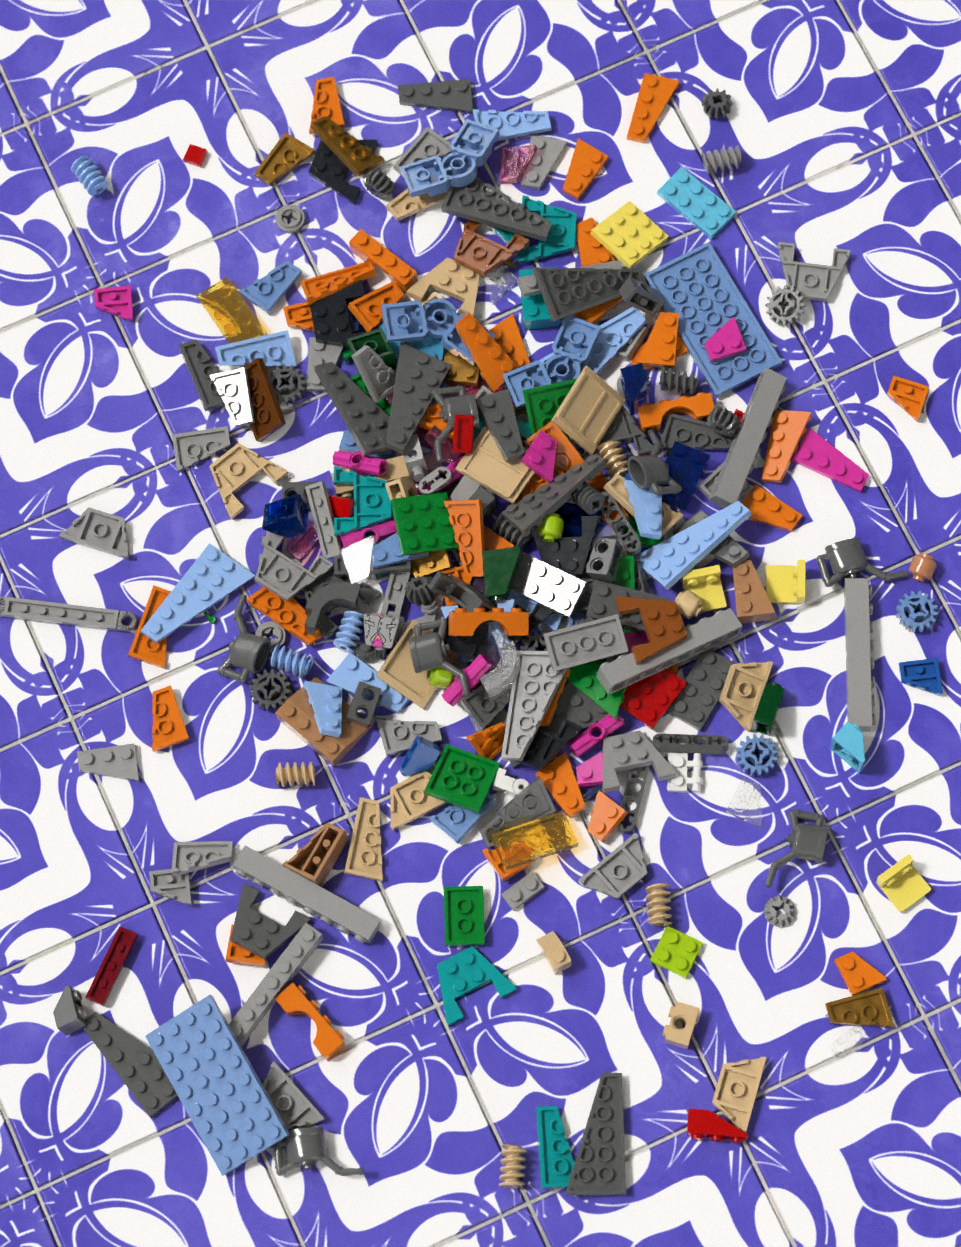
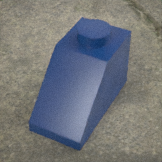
M417 735L399 766L401 775L406 777L432 768L433 764L438 762L441 755L438 745Z

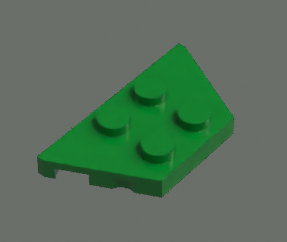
M600 659L571 668L570 675L566 680L612 718L617 720L620 704L623 703L624 692L627 690V687L610 695L607 694L597 678L599 667L606 661Z

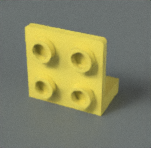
M798 560L797 566H766V593L771 603H804L805 560Z
M719 565L690 570L681 578L684 592L689 590L702 599L701 607H703L701 613L723 609L727 606L720 579L721 570Z
M909 854L878 876L876 881L877 885L900 913L931 891L930 886L913 867L914 859Z

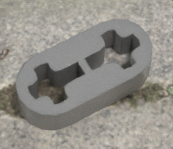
M444 466L439 467L419 482L420 493L422 495L435 494L448 485L452 479L450 470ZM439 474H446V479L440 478ZM424 485H431V490L425 489Z

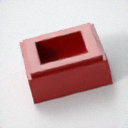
M189 144L183 161L201 168L207 154V149Z

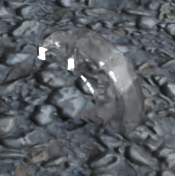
M499 629L492 631L501 651L499 664L491 672L479 677L491 700L501 696L511 688L518 677L521 666L520 653L514 641L510 642L506 633L501 634Z

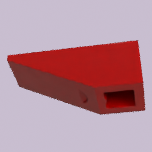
M688 1109L686 1136H691L690 1139L703 1140V1137L711 1138V1141L723 1142V1139H730L732 1143L738 1144L747 1141L748 1134L713 1112L701 1109Z

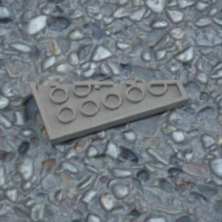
M517 651L501 755L503 761L523 760L567 669L553 672L547 651Z

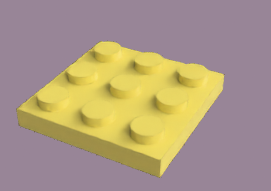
M628 201L594 227L590 233L628 269H631L666 242L669 237L631 201Z

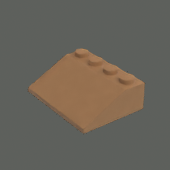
M314 677L311 681H309L324 684L317 677ZM302 687L275 712L276 717L335 768L371 729L373 724L370 723L365 728L345 721L350 705L342 699L340 737L320 734L314 718L313 707L308 701V693ZM357 712L358 716L364 719V717Z

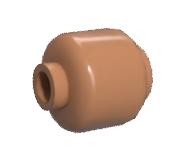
M920 553L913 557L909 572L914 575L913 579L924 582V579H932L937 563L934 561V557Z

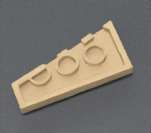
M616 474L603 488L634 517L635 512L628 499L630 496L623 484L627 479ZM664 502L662 503L661 537L684 516L680 512L676 513L671 510L670 506Z
M360 797L344 874L382 882L379 801Z

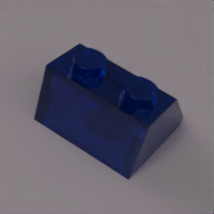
M642 363L620 369V383L631 416H634L637 412V407H640L647 395V387L650 386L648 369H644Z
M300 493L265 504L262 522L263 530L286 538L298 537L306 533L309 510Z

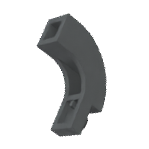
M438 571L428 586L432 591L448 597L463 608H467V612H474V608H485V612H492V608H496L482 593L452 574L447 575Z
M337 582L317 590L310 597L305 607L307 634L315 636L322 614L329 608L339 606L355 610L361 586L353 583Z

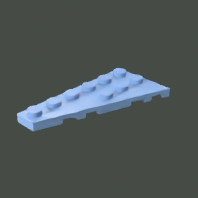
M632 307L600 325L601 331L594 345L595 349L588 365H586L597 375L646 323L639 309ZM551 353L539 361L545 364L554 354ZM560 370V371L558 372V374L563 375V374H565L567 371H566V370Z
M737 501L636 555L634 560L640 561L644 571L663 588L668 590L748 519L752 513Z
M209 543L141 629V633L153 642L158 643L177 628L191 621L198 614L208 610L227 595L238 590L248 581L253 580L256 575Z

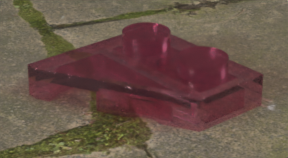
M535 144L502 148L499 179L501 184L520 182L538 150Z

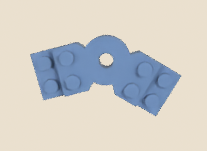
M466 119L450 144L451 153L442 160L440 157L432 156L401 166L400 171L411 198L425 193L432 197L447 192L450 186L463 187L473 182L477 176V167L483 166L492 153L491 147L499 136V129Z
M441 298L432 299L425 306L420 301L381 305L387 342L404 341V343L423 341L426 335L435 339H441L442 346L456 357L459 355L472 365L476 363L473 361L472 354L468 347L464 345L454 326L466 313L457 315L455 306L448 300ZM440 316L443 321H437L434 317ZM482 326L487 331V333L494 339L496 335L488 329H486L484 326Z
M567 316L564 318L552 345L554 355L545 364L535 361L503 374L504 381L516 408L525 407L522 392L524 389L578 378L581 373V367L588 365L601 326L573 316ZM560 370H566V371H567V372H566L565 374H563V375L558 374V372H559Z

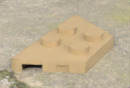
M772 661L748 664L738 663L730 666L719 701L746 731H750L752 728L753 719L773 665Z
M426 770L390 787V827L392 831L448 803L424 794L431 774Z
M766 1057L723 1064L712 1104L745 1133Z

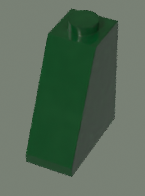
M520 546L482 551L486 596L492 602L503 601V598L509 597L523 555V550Z
M774 682L765 684L753 719L752 731L767 736L771 735L785 690L780 684Z

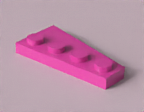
M808 428L792 458V462L861 493L869 477L868 473L811 428Z

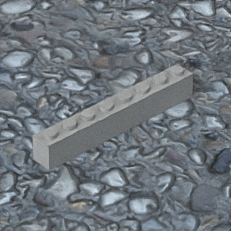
M766 368L760 374L708 501L722 508H726L737 501L740 502V492L745 489L748 482L746 480L747 475L754 468L753 460L760 453L759 445L765 440L767 436L766 428L773 421L772 413L778 408L780 404L779 396L786 389V385H784L786 377L769 368Z
M845 578L847 721L851 724H856L861 729V732H871L872 725H876V714H872V707H875V695H872L871 688H875V677H871V670H874V658H871L870 651L874 650V640H870V633H873V621L869 619V615L873 614V604L869 603V596H872V585H869L868 578Z
M731 608L725 611L720 610L712 617H704L694 625L689 624L685 626L687 632L686 639L668 649L661 650L657 655L645 659L641 664L636 665L633 653L623 654L610 663H603L599 667L597 678L607 694L610 695L739 636L742 624Z
M246 845L233 864L237 875L242 878L247 876L253 879L252 882L261 888L264 885L270 889L269 892L277 897L282 895L287 898L286 901L289 904L302 906L303 911L307 914L320 916L322 922L338 926L337 930L346 935L349 932L354 935L356 941L362 944L365 942L370 944L382 925L381 920Z
M308 923L304 924L229 1023L241 1047L276 1003L275 997L288 987L322 942V934Z

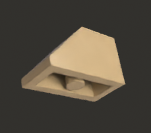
M554 931L536 939L554 975L572 966L571 958Z

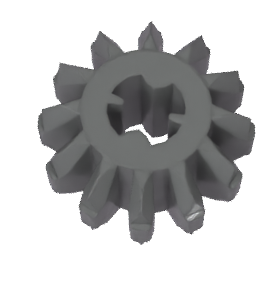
M717 87L715 92L710 89L708 94H704L701 106L704 107L703 112L708 113L709 118L715 116L717 120L719 116L724 118L726 113L729 114L731 112L733 102L731 95L726 94L725 89L720 92Z
M378 169L368 172L363 180L367 190L380 199H386L395 188L391 178Z
M718 407L713 408L708 415L706 423L714 433L728 437L733 436L737 431L740 420L736 414H733L727 408Z
M426 574L422 577L417 576V578H411V581L406 583L404 588L405 594L411 604L419 606L423 603L425 605L426 602H432V599L437 597V592L432 591L428 587L432 581L431 576L427 577Z

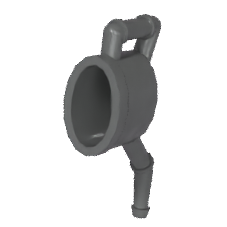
M457 385L455 387L432 390V396L441 407L439 419H443V422L447 423L446 428L435 438L434 442L438 463L443 462L442 445L454 430V414L474 415L473 429L479 428L475 397L473 393L466 395L464 386ZM452 394H458V395H459V396H454V397H447V398H445V399L442 397V396H444V395H452Z
M649 429L648 435L654 444L651 455L629 457L627 462L629 475L637 487H650L655 495L680 493L682 487L669 476L667 463L658 456L662 450V444L655 431Z
M851 538L830 544L825 547L826 554L818 555L816 558V563L823 578L822 581L826 587H831L843 577L857 578V575L862 570H866L884 581L908 577L907 571L887 573L867 563L860 538ZM826 561H830L834 573L832 577L829 575Z
M241 594L233 617L240 634L229 644L230 655L217 669L218 674L235 679L238 682H245L250 673L257 674L261 671L267 661L271 647L270 639L247 632L242 615L245 600L247 599L245 594ZM232 665L243 670L242 673H238L228 668Z
M437 619L415 625V636L409 637L415 673L442 667L460 680L464 696H470L467 677L463 670L445 661L447 652L450 651L449 644H445L444 641L448 621L446 619ZM439 628L438 633L422 635V631Z
M800 809L789 811L793 831L792 835L788 834L787 842H790L792 851L773 861L769 868L766 887L771 888L777 870L795 858L822 864L829 828L823 826V815L800 811ZM798 818L815 821V825L799 823Z
M324 1127L289 1130L290 1135L273 1146L275 1169L278 1176H283L298 1166L304 1167V1170L312 1169L311 1166L316 1165L318 1161L323 1162L339 1176L364 1174V1168H343L325 1154ZM283 1147L287 1148V1159L289 1163H287L286 1165H283Z

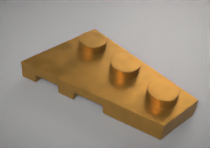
M285 132L256 170L254 176L270 186L315 154V149Z
M883 988L825 1003L830 1024L894 1027Z

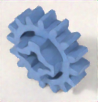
M911 591L910 596L905 593L903 596L904 600L899 599V606H896V611H898L896 618H901L900 625L906 624L905 630L911 627L913 633L916 629L923 632V627L929 630L930 623L935 624L936 620L934 618L938 616V612H936L938 606L932 605L935 599L929 600L928 593L922 596L921 591L918 592V595Z
M755 733L752 739L746 736V742L740 741L741 747L736 749V752L740 754L736 755V760H741L738 766H744V773L749 770L750 776H753L754 772H757L759 777L762 771L768 774V768L774 769L773 763L778 761V758L774 756L778 755V750H773L776 744H770V737L764 740V734L757 738ZM752 744L751 749L746 750V752H744L745 749ZM755 748L758 752V755H760L759 761L757 760L756 755H754ZM768 758H770L769 761L762 766L763 761L768 760Z

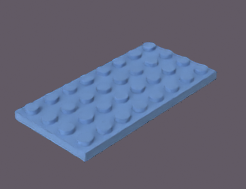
M710 242L644 274L648 285L659 290L664 301L662 305L663 310L666 313H679L678 333L716 398L760 376L766 368L772 370L782 365L780 357ZM734 317L744 341L746 352L710 363L704 347L705 342Z
M213 995L206 996L145 1035L222 1176L290 1135Z

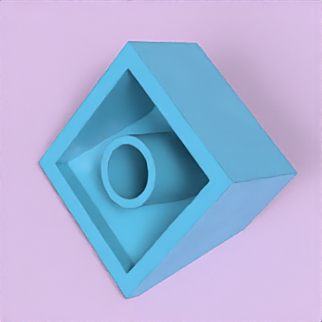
M847 721L832 738L830 749L860 774L865 762L863 733H861V729L856 724H851Z

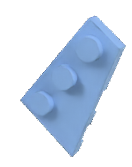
M625 480L623 484L630 496L628 499L635 512L634 517L640 536L660 539L662 533V495H655L650 487L639 488L633 481Z
M305 681L303 687L308 693V701L313 707L314 718L320 734L340 737L342 687Z

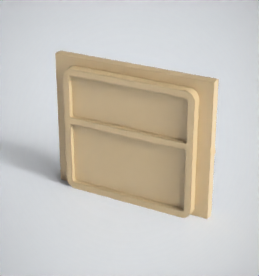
M585 366L551 421L592 455L626 399L593 370Z
M486 425L473 442L472 453H466L455 468L459 473L514 504L535 473L520 462L522 458L506 463Z
M413 619L379 669L376 677L418 707L424 709L437 687L430 685L429 680H427L428 670L415 673L409 646V637L415 636L414 626L418 624ZM429 630L422 631V635L432 633ZM452 650L448 651L445 661L452 665L459 653Z

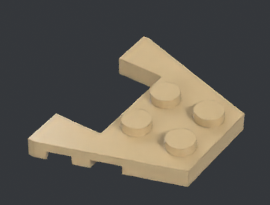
M447 257L407 290V296L422 302L429 289L432 288L463 302L457 315L470 312L474 317L480 274Z
M239 443L209 466L231 520L245 509L233 494L259 473L264 471L274 484H277L288 475L286 469L278 467L272 461L262 458L256 452Z

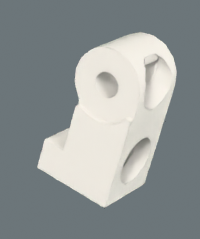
M499 768L492 785V790L515 797L529 783L525 779H514L506 776V770Z

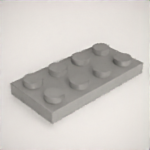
M618 614L543 634L553 672L628 652Z

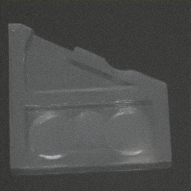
M742 777L726 813L761 828L760 784Z

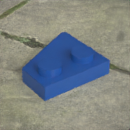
M937 658L899 662L901 683L938 696L943 695Z

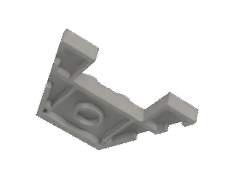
M778 242L780 259L789 290L794 286L796 288L795 292L797 290L801 291L800 296H804L807 300L827 302L850 256L851 250L834 248L832 266L795 262L793 261L795 244Z
M271 525L255 576V582L287 602L331 570L334 564L319 555L310 569H305L276 550L286 537V533Z
M640 730L603 738V793L620 790V782L616 772L653 765L658 781L676 777V771Z

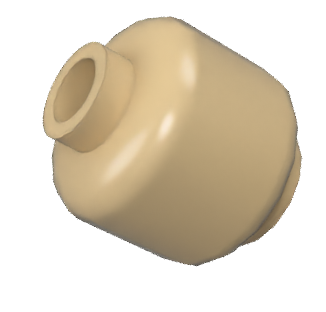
M689 590L681 591L674 600L677 603L680 614L687 619L693 616L698 617L703 610V607H701L702 599Z

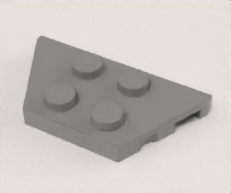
M88 507L79 518H76L71 523L72 525L65 532L62 531L59 535L60 539L129 559L126 525L123 517Z
M634 833L578 880L579 884L618 900L646 877L647 869L637 833Z
M273 1061L267 1078L264 1080L263 1087L287 1130L323 1122L325 1120L324 1117Z

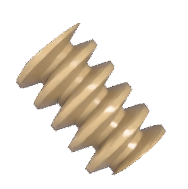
M607 441L597 447L600 451V456L605 459L607 464L605 468L608 470V475L612 478L616 474L625 477L628 473V468H625L628 461H622L626 458V454L620 455L623 448H617L621 444L620 441Z
M279 762L276 768V787H278L279 782L285 787L287 781L291 787L294 786L295 781L299 787L303 781L306 786H309L310 781L315 786V767L312 762H309L308 767L305 766L304 762L301 763L300 767L294 762L293 767L290 768L289 763L286 762L285 768H283L281 762Z
M668 883L653 884L645 888V892L648 893L646 900L649 901L646 907L650 909L647 911V916L650 917L647 919V923L650 925L662 927L672 924V922L666 921V919L672 917V915L666 914V911L671 910V907L665 905L671 902V899L665 898V896L670 895V891L665 890V888L670 887Z
M504 1144L502 1147L507 1150H503L501 1155L506 1158L501 1159V1164L505 1166L500 1168V1171L504 1174L499 1176V1179L504 1182L500 1183L499 1187L518 1188V1186L524 1185V1182L520 1181L519 1178L525 1177V1174L521 1173L520 1170L526 1169V1166L520 1164V1162L526 1161V1158L521 1156V1154L526 1153L527 1150L521 1148V1146Z

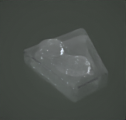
M503 265L486 276L481 275L493 306L517 284L518 280Z
M370 536L340 550L350 581L353 584L357 585L372 577L374 543H376L375 536Z

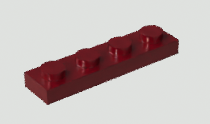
M119 926L85 996L87 1000L104 1007L138 937L137 933Z

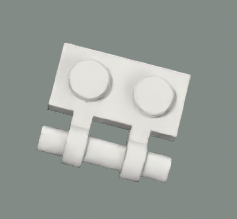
M668 752V763L676 771V777L667 779V792L687 793V785H693V792L699 793L703 784V778H701V768H703L701 753H694L693 761H688V753ZM687 768L693 769L692 778H687Z

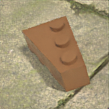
M743 561L736 568L733 567L736 611L740 623L777 620L775 610L752 561Z
M326 823L310 838V841L302 849L299 848L296 854L282 865L321 887L349 837L345 830Z

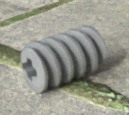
M738 145L735 146V150L731 146L728 147L727 151L725 148H721L720 153L717 149H714L713 155L710 150L706 152V156L701 152L703 166L707 174H710L711 168L715 173H717L718 167L724 171L726 165L731 170L732 164L738 169L739 163H741V153Z

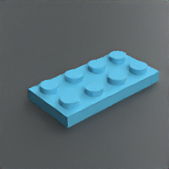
M683 167L657 191V195L710 239L736 215L734 209Z

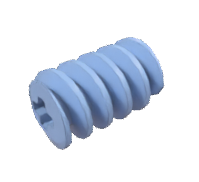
M86 155L78 158L72 164L71 170L75 173L80 183L83 184L87 193L94 196L105 191L109 186V182L105 181V177L101 176V171L97 170L96 165H93V160H88L89 157Z
M345 611L343 615L345 618L341 619L342 625L338 627L340 632L336 633L337 639H334L333 644L341 651L353 654L355 651L351 647L358 646L353 641L360 640L356 633L362 634L363 632L359 626L364 627V623L361 621L362 619L364 620V614L356 611Z
M279 643L274 648L271 656L272 667L278 665L279 670L285 668L287 673L292 670V674L297 675L299 673L300 678H304L310 672L314 662V656L307 660L306 653L301 658L300 651H297L295 655H293L292 648L286 652L285 645L280 650Z

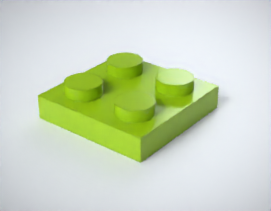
M667 926L650 962L686 979L703 942Z

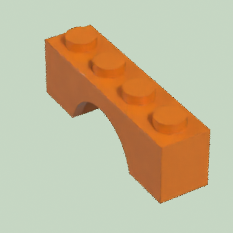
M362 229L349 241L350 251L364 262L369 261L379 267L388 276L390 281H394L405 294L410 287L417 283V271Z
M701 392L692 397L681 396L676 400L670 401L666 399L656 404H642L640 407H637V415L641 431L644 434H648L649 429H653L655 432L661 430L662 423L668 417L669 412L686 414L693 419L707 422L708 415L715 406L712 394Z
M455 608V612H449V635L473 636L475 629L481 623L488 620L496 622L502 628L504 635H529V612H522V608H511V612H504V608H492V612H485V608H474V612H467V608Z
M292 983L277 995L275 1000L289 1017L305 1015L316 1023L317 1033L313 1044L328 1061L345 1046L343 1041L345 1037L338 1029L336 1031L330 1026L332 1022L325 1014L323 1016L319 1014L317 1010L320 1008L313 1000L310 1002L307 1000L305 990L300 985L296 987Z

